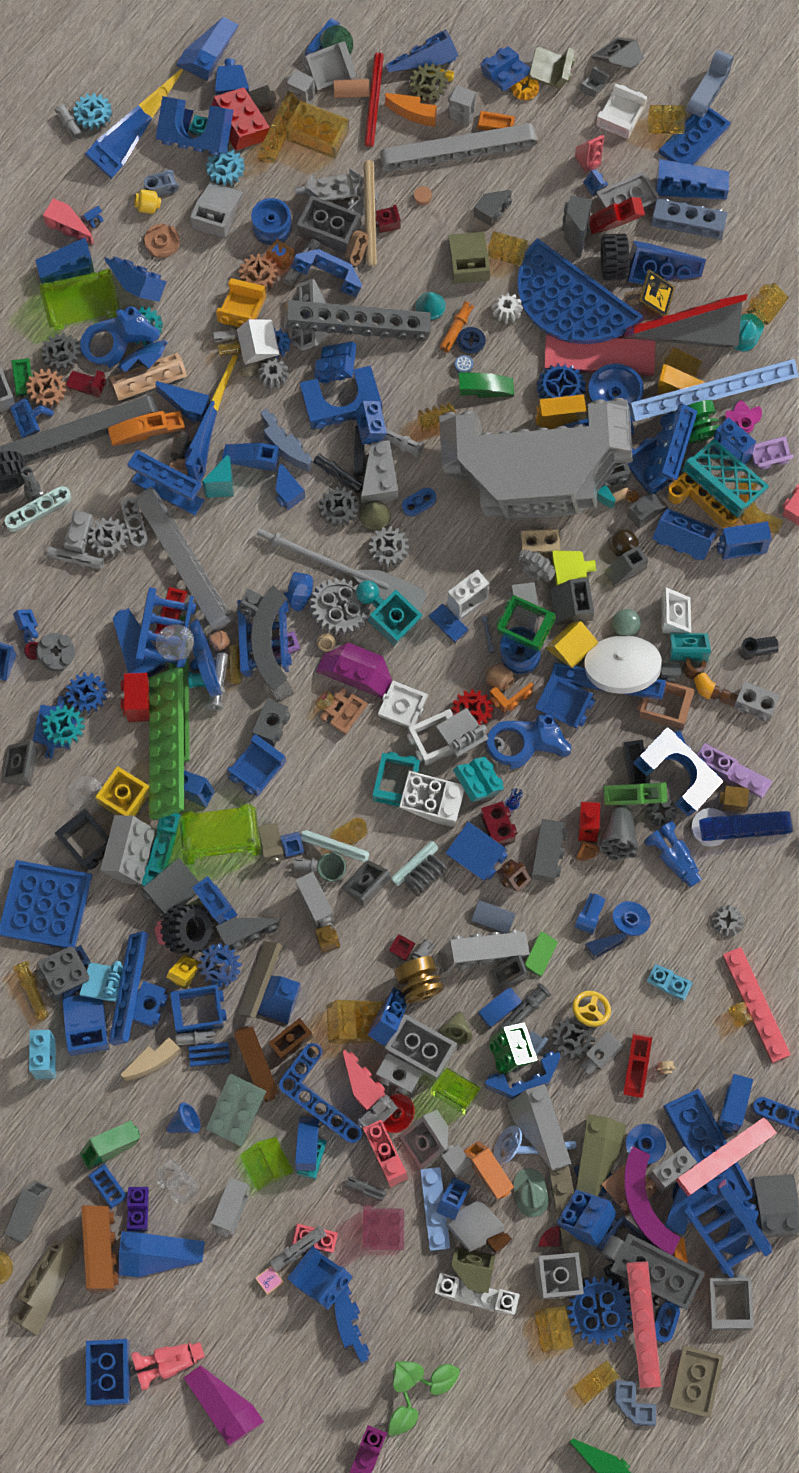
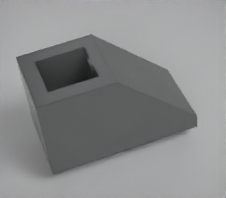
M504 190L483 194L474 206V217L492 227L495 221L498 222L501 219L504 209L510 207L512 191Z
M636 546L622 554L605 570V573L615 587L646 570L648 559L640 547Z

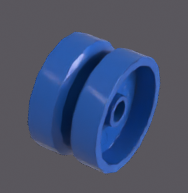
M267 198L254 206L251 214L254 236L258 241L266 245H276L287 240L291 234L292 223L290 209L286 203L276 198Z

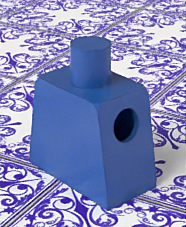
M232 58L226 59L224 61L225 66L217 68L216 96L243 87L249 94V86L243 66L235 65V60Z
M184 770V798L207 808L215 793L207 778Z

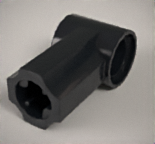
M775 636L758 639L752 637L745 638L740 646L739 655L745 660H750L755 656L778 653V640ZM745 646L751 647L753 651L746 650Z

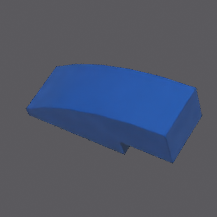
M299 1117L295 1160L296 1170L316 1171L320 1121L317 1118Z

